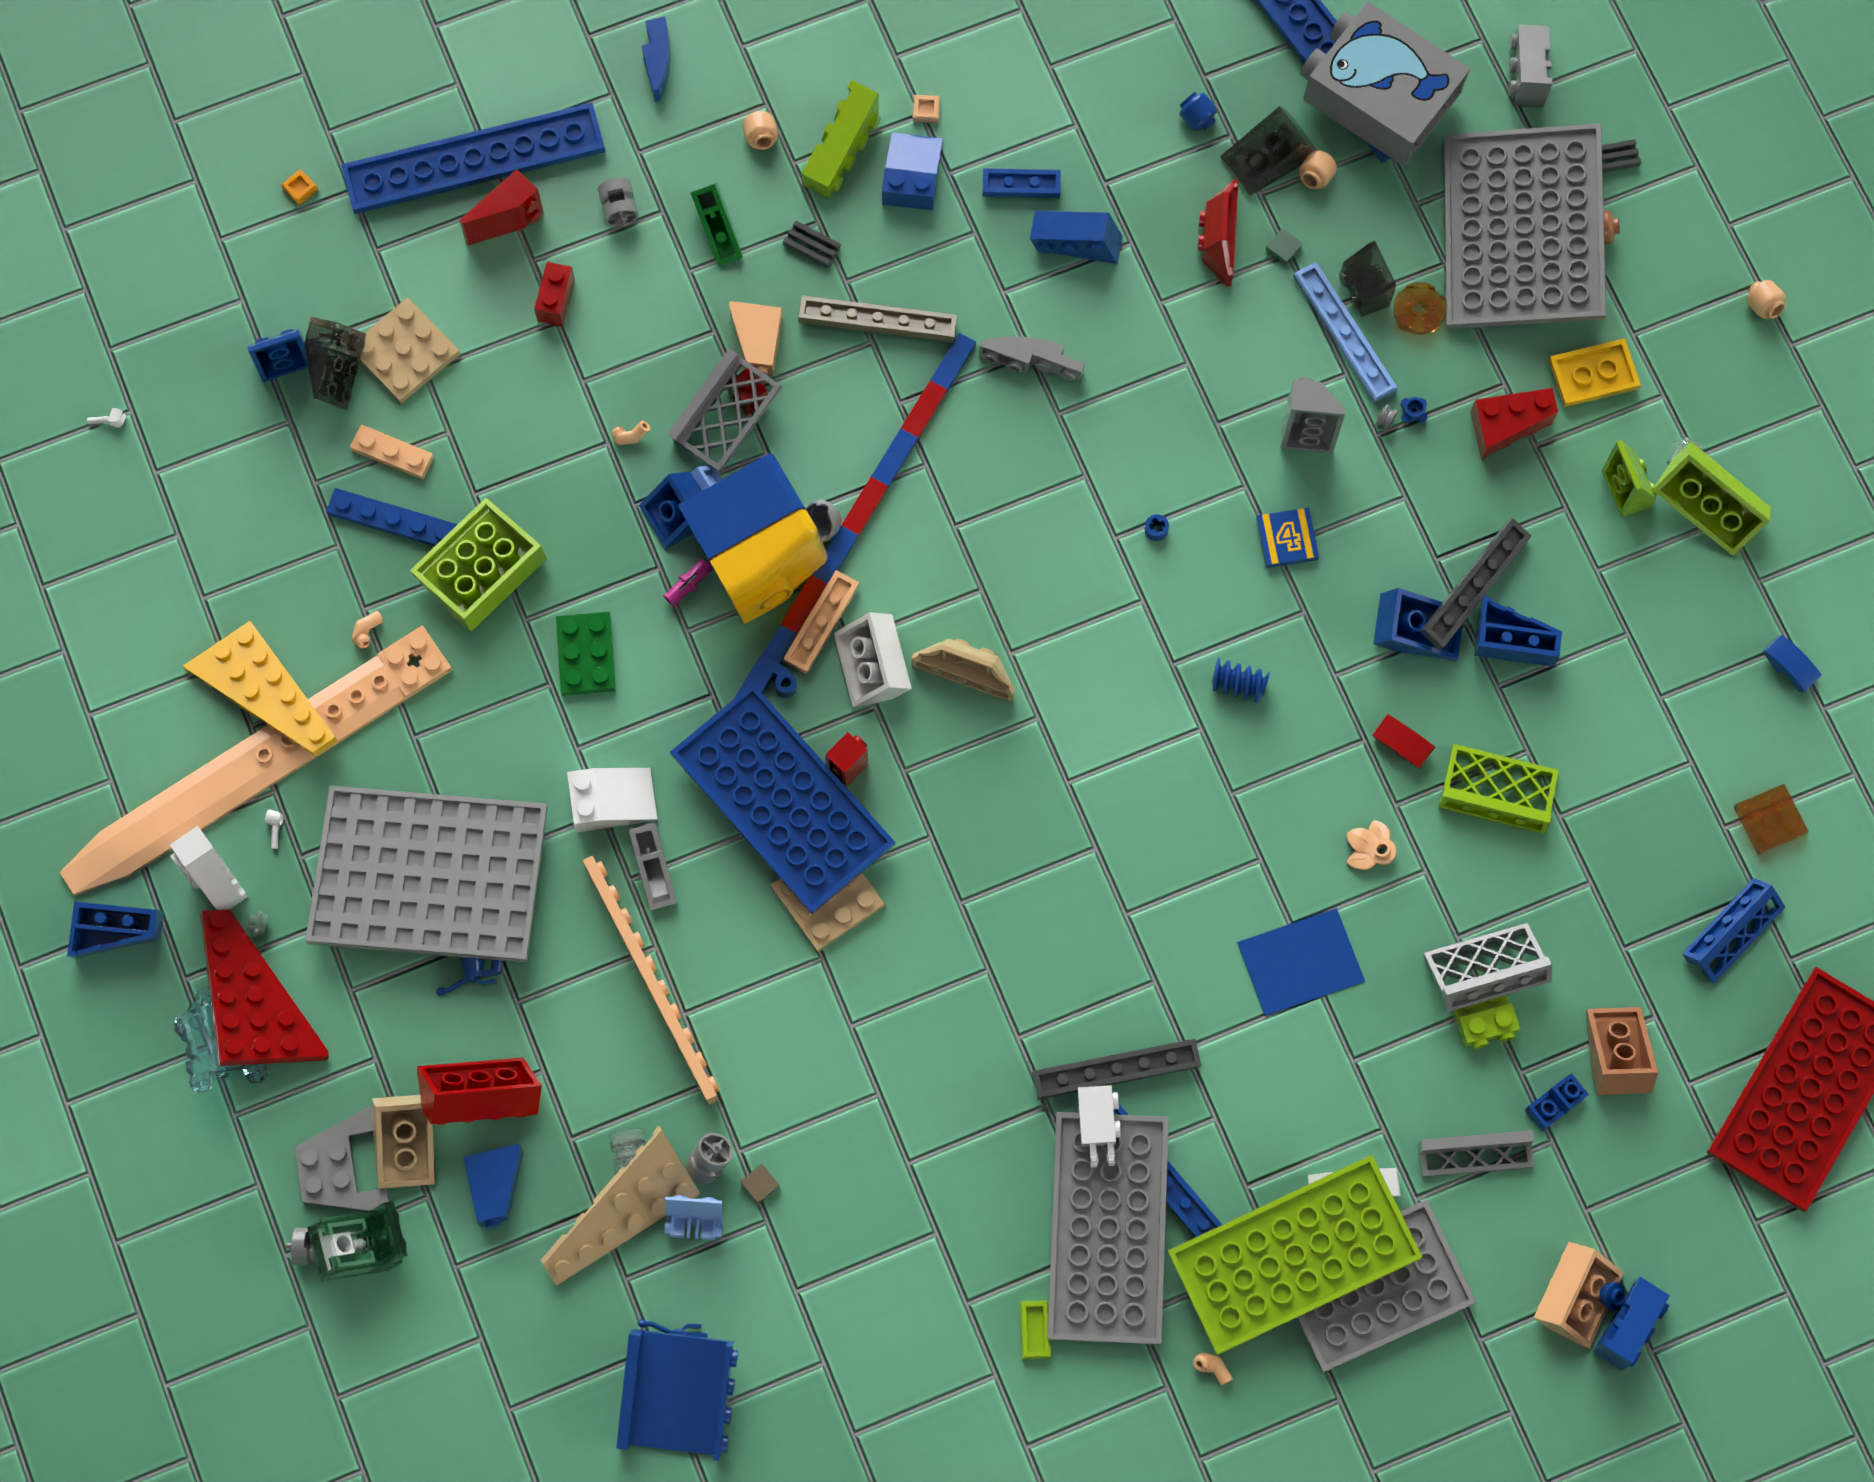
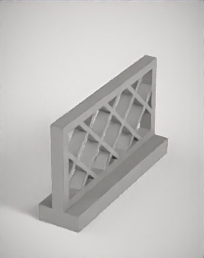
M729 348L667 434L674 441L721 473L782 389V386ZM743 365L750 371L751 380L737 383L736 373ZM754 374L760 377V379H755ZM767 382L773 386L767 396H757L756 384ZM752 385L753 398L740 401L738 388ZM734 389L735 402L721 404L720 395L723 391ZM754 403L755 413L753 416L742 419L740 406ZM736 407L738 420L724 422L722 409ZM718 410L720 423L706 426L705 416L707 413ZM739 424L740 434L736 439L727 440L725 427ZM721 428L722 441L709 444L707 430ZM703 432L704 445L693 447L687 442L693 433ZM723 446L724 456L717 464L711 459L709 448ZM705 449L706 455L700 452L699 450Z
M1528 923L1424 952V959L1443 997V1005L1447 1012L1552 982V963L1548 956H1544ZM1525 933L1527 937L1524 945L1512 941L1513 936ZM1493 942L1502 945L1498 952L1485 947ZM1507 947L1520 951L1516 958L1504 955ZM1465 950L1476 952L1472 960L1459 955ZM1527 953L1536 956L1537 960L1525 962L1522 961V958ZM1481 954L1494 958L1490 966L1477 962ZM1443 957L1450 961L1446 967L1435 964L1433 960ZM1499 961L1512 965L1502 970L1495 968ZM1455 962L1468 966L1464 974L1451 969ZM1473 968L1486 972L1485 975L1478 977L1469 976ZM1447 976L1459 980L1458 983L1445 986L1444 984Z

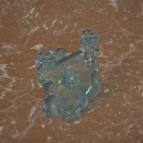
M201 986L196 992L194 1003L189 1006L187 1012L174 1019V1031L181 1037L182 1041L187 1043L185 1050L189 1061H186V1072L191 1075L189 1080L190 1087L198 1093L207 1092L214 1087V1074L218 1073L219 1078L224 1079L230 1076L229 1071L240 1069L243 1070V1074L250 1083H261L268 1078L269 1068L265 1064L219 1066L209 987Z

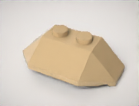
M948 638L913 653L912 667L1013 702L1015 689L999 656H996L990 649L980 648L979 650L971 647L968 642L962 639H955L954 641Z

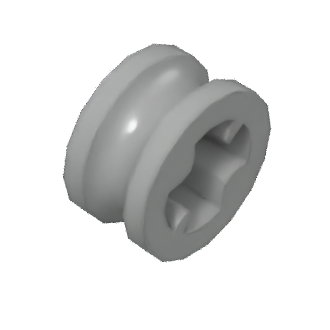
M1387 404L1375 424L1377 426L1383 425L1386 431L1390 428L1398 413L1396 409L1390 410V406Z

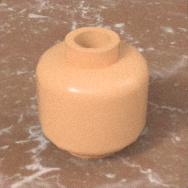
M755 111L744 119L742 128L746 142L750 147L766 150L778 139L776 122L770 113Z
M1312 151L1299 167V176L1306 187L1322 189L1328 185L1335 175L1337 165L1330 154L1323 151Z
M1771 280L1757 281L1750 286L1747 305L1762 319H1773L1784 311L1786 307V294Z

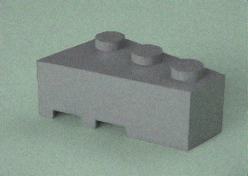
M1518 24L1516 33L1511 34L1510 49L1514 50V57L1510 58L1509 72L1514 73L1513 80H1510L1509 96H1513V106L1544 107L1552 86V78H1548V69H1551V61H1548V52H1550L1549 26Z

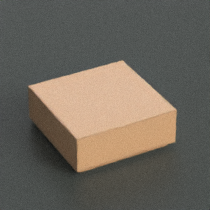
M914 95L913 122L938 123L940 96Z

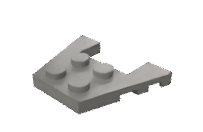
M372 1106L294 1147L301 1197L304 1204L346 1208L362 1212H376L385 1215L391 1214L387 1188L358 1193L350 1138L373 1133Z

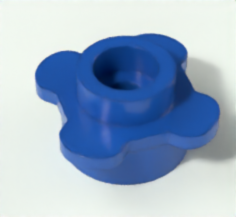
M1417 397L1404 398L1401 401V407L1403 408L1402 421L1405 423L1411 421L1424 423L1428 417L1425 413L1426 400Z

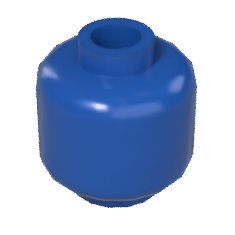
M1193 92L1179 105L1182 108L1179 112L1180 117L1194 131L1201 127L1205 131L1216 121L1213 116L1217 113V107L1205 93L1197 94Z

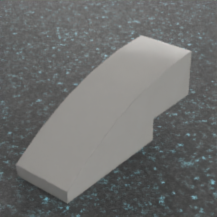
M655 822L628 829L650 910L676 904V897Z

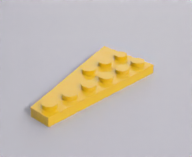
M251 621L183 665L185 671L195 675L211 688L213 687L227 699L256 718L261 719L268 726L279 731L315 757L338 742Z

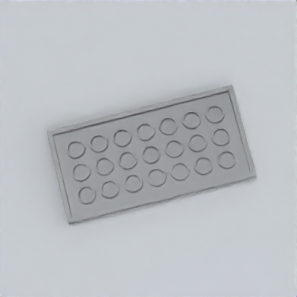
M1056 1112L1048 1339L1162 1344L1169 1117L1114 1114V1121L1120 1120L1121 1137L1116 1138V1144L1114 1145L1115 1166L1108 1165L1106 1156L1107 1145L1096 1146L1099 1163L1097 1167L1091 1168L1090 1147H1082L1079 1113Z

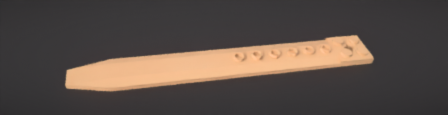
M423 625L308 699L338 741L319 755L453 671ZM411 657L422 658L419 661V667L416 668L414 665L408 666ZM267 725L101 830L59 873L75 896L130 877L171 851L170 844L198 826L202 831L316 757L292 742L279 731Z

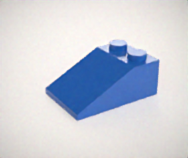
M892 132L882 185V205L933 211L943 138Z
M289 329L272 338L258 339L254 344L247 347L262 382L313 366L300 329Z
M1396 588L1380 594L1373 645L1396 652L1456 661L1459 656L1463 624L1445 647L1438 650L1420 631L1443 602Z

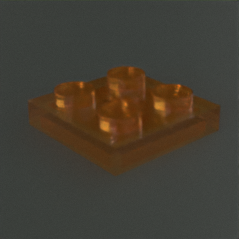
M1785 784L1737 803L1734 806L1758 855L1807 835L1809 832Z

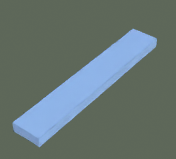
M1317 262L1295 272L1293 278L1372 401L1376 403L1395 393L1398 387Z

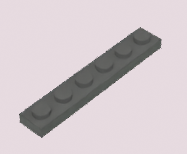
M1511 518L1505 523L1421 629L1420 633L1438 650L1445 647L1484 595H1486L1530 539L1531 535L1516 520Z
M1196 1039L1034 1070L1032 1075L1037 1099L1040 1100L1078 1092V1087L1115 1085L1201 1068V1061Z

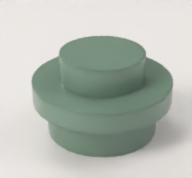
M257 910L256 915L251 914L247 931H252L251 937L256 938V935L263 936L268 915L261 914L260 910Z

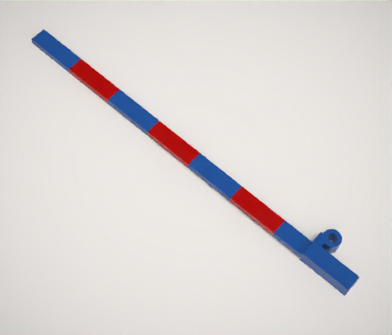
M961 333L957 335L840 526V530L827 547V560L825 564L808 578L734 699L752 684L764 695L773 678H775V689L779 696L789 698L796 693V678L790 673L788 668L781 665L783 658L834 572L838 571L973 351L976 341ZM784 683L790 684L789 687H783Z

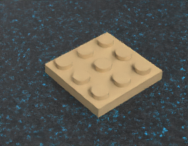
M408 297L348 346L349 351L400 404L460 355L459 349Z
M863 873L813 915L780 878L770 884L772 890L817 952L885 907V903Z

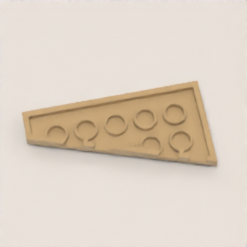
M660 1126L654 1130L653 1137L645 1146L641 1145L635 1152L636 1156L626 1167H622L593 1200L594 1204L587 1212L580 1214L576 1219L577 1223L567 1234L562 1235L541 1259L542 1264L556 1286L665 1217V1197L683 1195L693 1199L700 1194Z

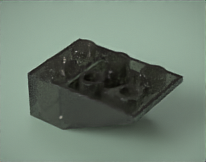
M310 318L304 343L314 399L347 410L352 397L355 377L358 373L361 353L365 346L366 333L335 321Z

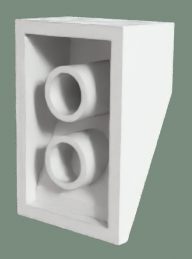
M591 768L567 772L573 821L577 833L658 821L651 768Z

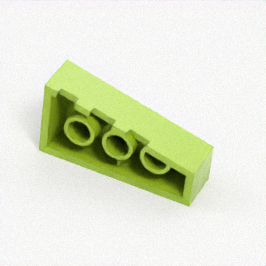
M852 79L847 86L849 95L846 101L841 99L836 107L837 112L834 117V124L828 122L822 136V142L824 143L816 145L801 173L803 186L827 198H830L833 191L837 192L843 182L842 176L846 170L850 171L856 160V153L858 150L862 151L868 141L867 135L871 129L875 130L881 119L879 115V93Z

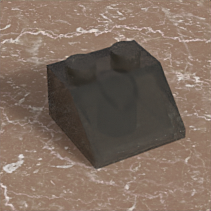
M1372 241L1345 260L1339 273L1342 286L1344 288L1347 287L1350 292V303L1354 310L1358 309L1361 317L1389 307L1396 288V283L1376 241Z

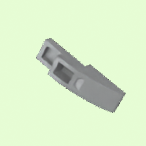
M999 337L983 340L979 345V356L985 361L993 364L998 362L1017 373L1021 371L1028 373L1031 365H1034L1042 372L1059 374L1066 381L1072 382L1075 380L1081 382L1084 375L1085 363L1064 356V345L1031 337Z

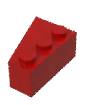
M1553 388L1475 400L1470 412L1481 460L1488 457L1489 454L1501 448L1504 449L1510 446L1511 443L1523 437L1526 438L1553 424L1558 414Z

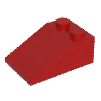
M516 169L459 220L465 242L468 245L476 244L525 229L530 223L534 224L537 222L543 212L539 191Z

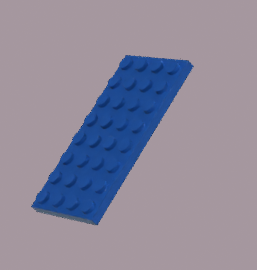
M754 684L750 685L670 751V755L812 915L895 846V841Z

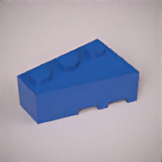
M1035 211L1030 240L1034 247L1042 253H1055L1118 264L1123 238L1110 213Z
M74 901L67 957L80 958L160 940L164 912L156 909Z
M1639 1277L1633 1283L1625 1297L1624 1303L1616 1311L1592 1352L1620 1370L1628 1366L1633 1367L1641 1355L1639 1351L1644 1342L1647 1343L1655 1331L1653 1326L1657 1318L1661 1320L1670 1305L1666 1302L1670 1295L1644 1278Z

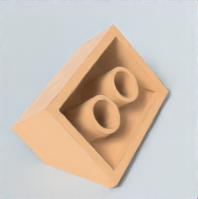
M1568 1242L1534 1318L1549 1330L1590 1349L1608 1310L1600 1303V1290L1606 1283H1620L1624 1273L1597 1250Z

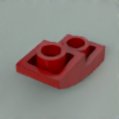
M1387 714L1372 734L1375 740L1395 751L1399 757L1418 769L1422 767L1435 749L1433 744L1389 714Z

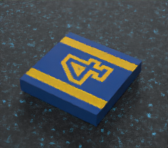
M1309 508L1257 515L1256 521L1266 568L1319 559Z

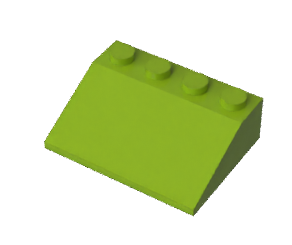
M485 498L409 571L455 619L472 632L547 557L537 541L490 500Z

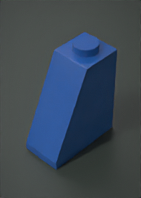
M519 1144L464 1157L476 1219L480 1227L485 1226V1229L496 1228L502 1225V1221H506L509 1218L523 1155Z

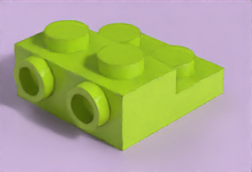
M1507 995L1453 1011L1464 1048L1472 1046L1473 1049L1483 1048L1489 1045L1488 1041L1499 1039V1042L1514 1039L1515 1034L1520 1030L1513 1005L1509 1003Z

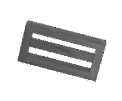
M1635 139L1602 145V161L1632 157L1629 160L1602 164L1603 173L1640 166L1641 159L1638 157L1639 151L1638 148L1636 149Z
M796 220L793 228L789 230L788 236L783 240L784 246L827 268L841 248V244ZM793 238L807 244V246L815 250H818L828 255V258H825L813 252L812 250L792 241ZM812 239H814V240H816V241H818V242H820V243H822V244L828 246L829 248H827V247H825V246H823V245H821V244H819V243L813 241Z

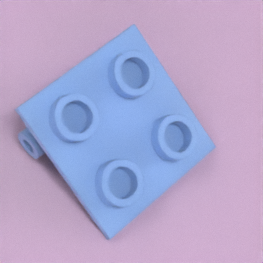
M683 1195L665 1197L667 1218L665 1234H670V1237L684 1238L685 1227L687 1226V1239H690L691 1228L696 1226L695 1239H699L700 1227H702L701 1239L715 1241L716 1238H721L723 1228L722 1201H717L710 1197L689 1199Z

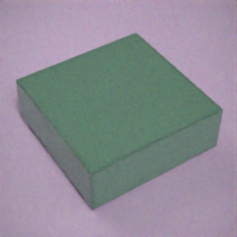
M1282 228L1266 246V251L1287 265L1300 250L1303 243Z

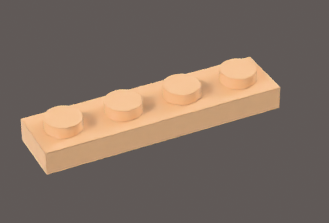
M837 570L834 572L783 658L784 663L806 675L808 674L859 587L858 581Z

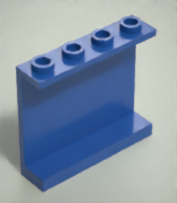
M632 1329L628 1337L616 1449L628 1450L630 1445L711 1454L714 1455L713 1460L719 1461L722 1452L727 1453L729 1435H724L725 1424H730L732 1407L727 1406L728 1395L733 1396L735 1378H730L731 1367H736L738 1360V1350H733L734 1341Z

